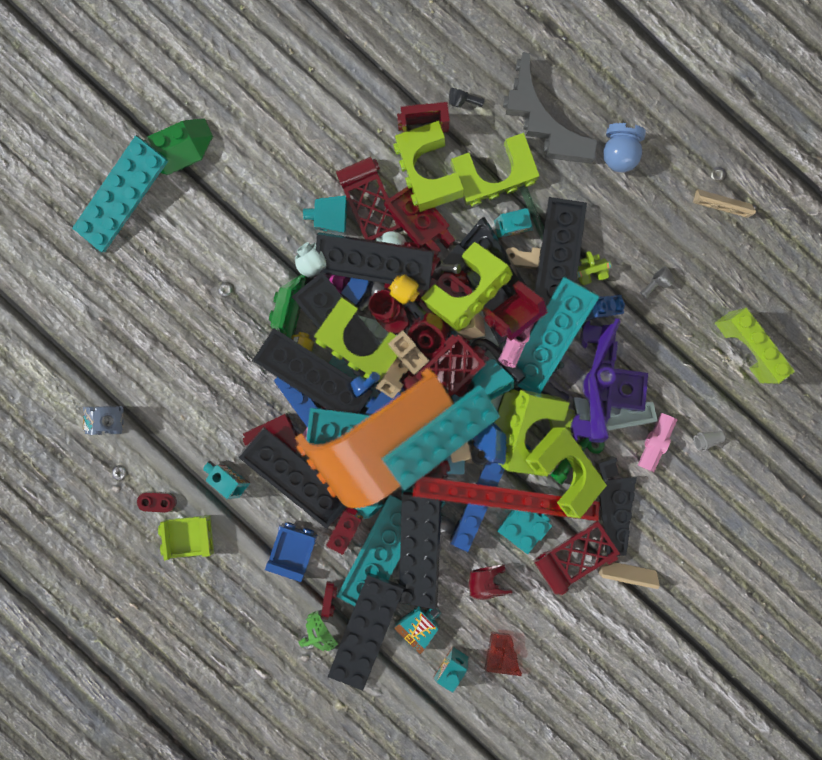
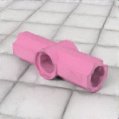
M533 325L518 335L521 341H518L516 338L512 341L508 338L506 339L507 342L499 358L501 364L512 368L516 366L525 343L530 338Z
M663 413L660 414L653 431L646 438L645 449L638 466L655 472L662 454L667 451L670 445V436L677 419Z

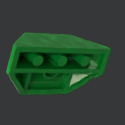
M203 118L180 121L147 136L144 141L169 160L161 171V174L168 176L201 161L210 141L213 139V135L206 119Z
M302 274L280 287L279 292H275L273 303H276L274 311L271 310L269 315L272 329L275 328L290 339L292 335H295L301 307L292 296L303 288L309 277Z

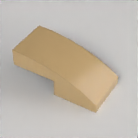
M404 331L388 343L389 347L413 375L429 362Z

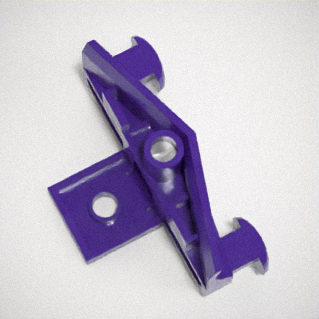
M616 318L613 324L603 325L602 327L591 326L590 321H586L581 329L580 342L582 347L586 349L587 343H596L598 346L592 368L583 381V393L590 404V421L579 420L580 414L573 418L570 432L575 441H577L578 436L589 438L591 442L603 443L609 438L607 421L611 416V407L645 411L648 373L614 368L618 342L615 339L616 331L621 322L620 319ZM628 385L631 388V394H624L622 386Z

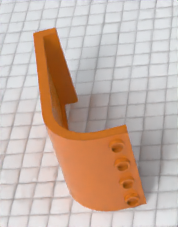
M428 368L421 373L424 379L339 439L324 445H312L307 442L302 433L295 438L299 443L296 447L301 455L309 457L307 463L312 470L317 468L319 471L317 476L323 484L327 482L329 485L327 490L333 498L337 496L343 505L350 508L366 507L382 500L399 488L400 484L382 461V458L453 405L437 376Z

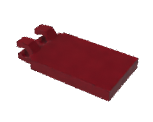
M405 187L386 200L384 206L419 248L434 250V253L438 256L441 250L435 243L436 240L440 239V242L446 249L455 242L454 237L448 230L450 225L435 207L420 212L418 205L414 206L411 195L414 193L412 188L408 189V187Z

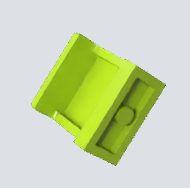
M210 515L165 519L160 522L158 534L162 539L160 553L164 561L171 558L198 555L207 557L214 553Z

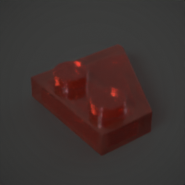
M491 631L484 668L486 672L515 676L522 675L510 634Z

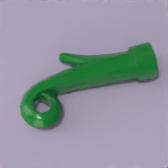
M584 438L578 443L582 447V451L587 447L594 454L601 453L605 447L603 442L598 443V448H593L589 438ZM567 458L562 459L557 469L555 468L550 475L561 485L566 481L567 475L572 469Z

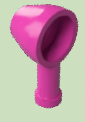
M331 274L329 281L341 294L349 283L350 277Z

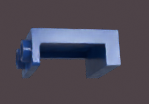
M290 522L281 523L265 570L302 582L318 535L308 528H303V530L296 528V525Z

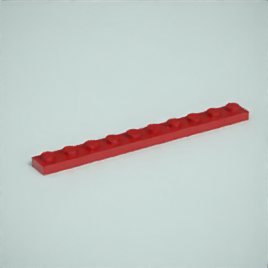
M421 477L414 483L413 497L567 517L557 503L562 496L429 477ZM594 501L581 518L575 519L598 521L600 502Z

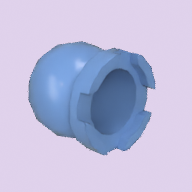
M626 123L609 125L606 136L610 140L606 142L603 153L604 161L610 169L615 172L625 173L633 170L639 164L642 157L640 141L645 139L646 133L644 127L635 125V129L626 127Z

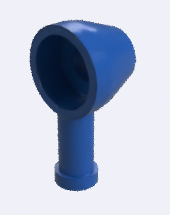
M372 372L367 379L358 376L351 382L353 392L357 398L370 390L373 384L380 379L377 372Z

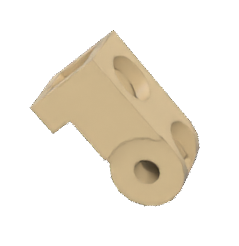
M514 247L506 249L515 267L534 270L538 268L540 248L533 247L531 252L519 251Z
M399 358L395 359L376 387L392 399L401 390L403 384L399 380L408 371V368Z

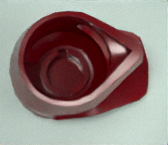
M380 290L372 295L368 302V308L377 322L386 331L394 335L405 331L409 326V321L402 303L393 298L388 290Z
M505 564L472 570L468 585L470 596L477 600H488L512 594L513 590L500 588V584L493 583L496 575L505 573Z

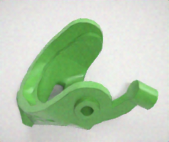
M319 612L310 613L306 618L308 638L304 637L298 641L300 647L303 648L312 644L322 651L333 650L339 642L333 638L322 621ZM312 629H315L317 637H315Z

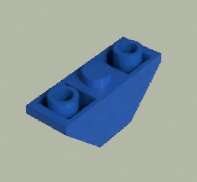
M621 295L599 297L586 320L624 314L625 304Z
M493 422L472 438L475 441L473 444L479 450L486 453L485 457L491 463L497 462L503 465L506 461V434Z

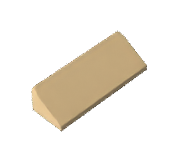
M699 189L696 190L693 201L695 204L746 218L756 213L755 208L750 203Z
M606 562L598 570L599 575L605 579L659 589L660 587L655 570L613 562L610 565Z

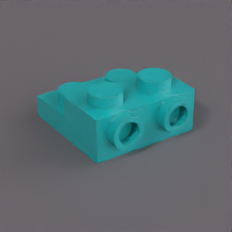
M512 510L497 531L528 555L537 542L543 539L552 525L549 523L551 519L545 514L539 515L537 513Z

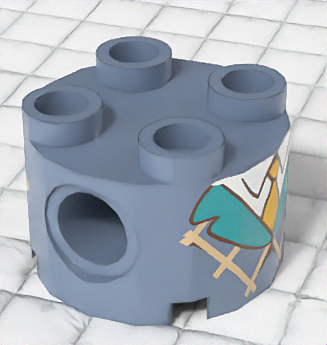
M123 406L83 407V431H85V434L102 435V431L110 434H122V430H124Z

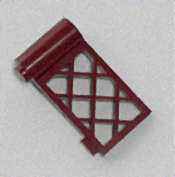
M371 156L336 171L339 182L366 240H374L386 232L401 228L396 219L391 214L386 213L387 208L384 212L374 208L377 198L385 201L389 198L377 172L380 169L376 158L372 160ZM374 180L379 185L377 194L366 190L368 184ZM354 189L363 191L359 202L351 199L350 191ZM365 193L375 196L372 207L361 203ZM360 205L371 209L367 220L358 215ZM373 210L383 214L380 224L369 221ZM385 215L393 218L396 225L391 228L382 226ZM368 223L378 227L376 234L368 237L365 231Z
M452 335L444 342L447 346L414 377L408 376L402 382L403 387L401 389L405 392L424 379L421 373L427 368L435 370L437 378L438 371H449V383H441V385H448L447 395L451 398L486 363L460 335L456 337ZM458 341L464 346V355H453V346ZM441 357H449V369L438 368V360ZM452 357H463V369H452ZM466 357H474L480 364L474 370L466 369ZM452 371H463V380L460 383H452ZM451 385H457L454 389L451 390Z
M596 521L550 551L540 554L533 562L553 593L563 595L569 591L568 587L572 583L606 562L610 565L618 560L617 555L620 553L599 521ZM596 527L601 531L600 540L589 538L590 531ZM577 539L585 540L584 549H574V541ZM588 541L599 543L597 553L586 551ZM602 544L610 546L613 552L607 556L601 555ZM561 549L568 550L567 561L559 559L555 553ZM572 551L582 553L581 563L570 561ZM585 554L596 557L593 565L583 564ZM569 565L578 566V574L571 578L568 574Z

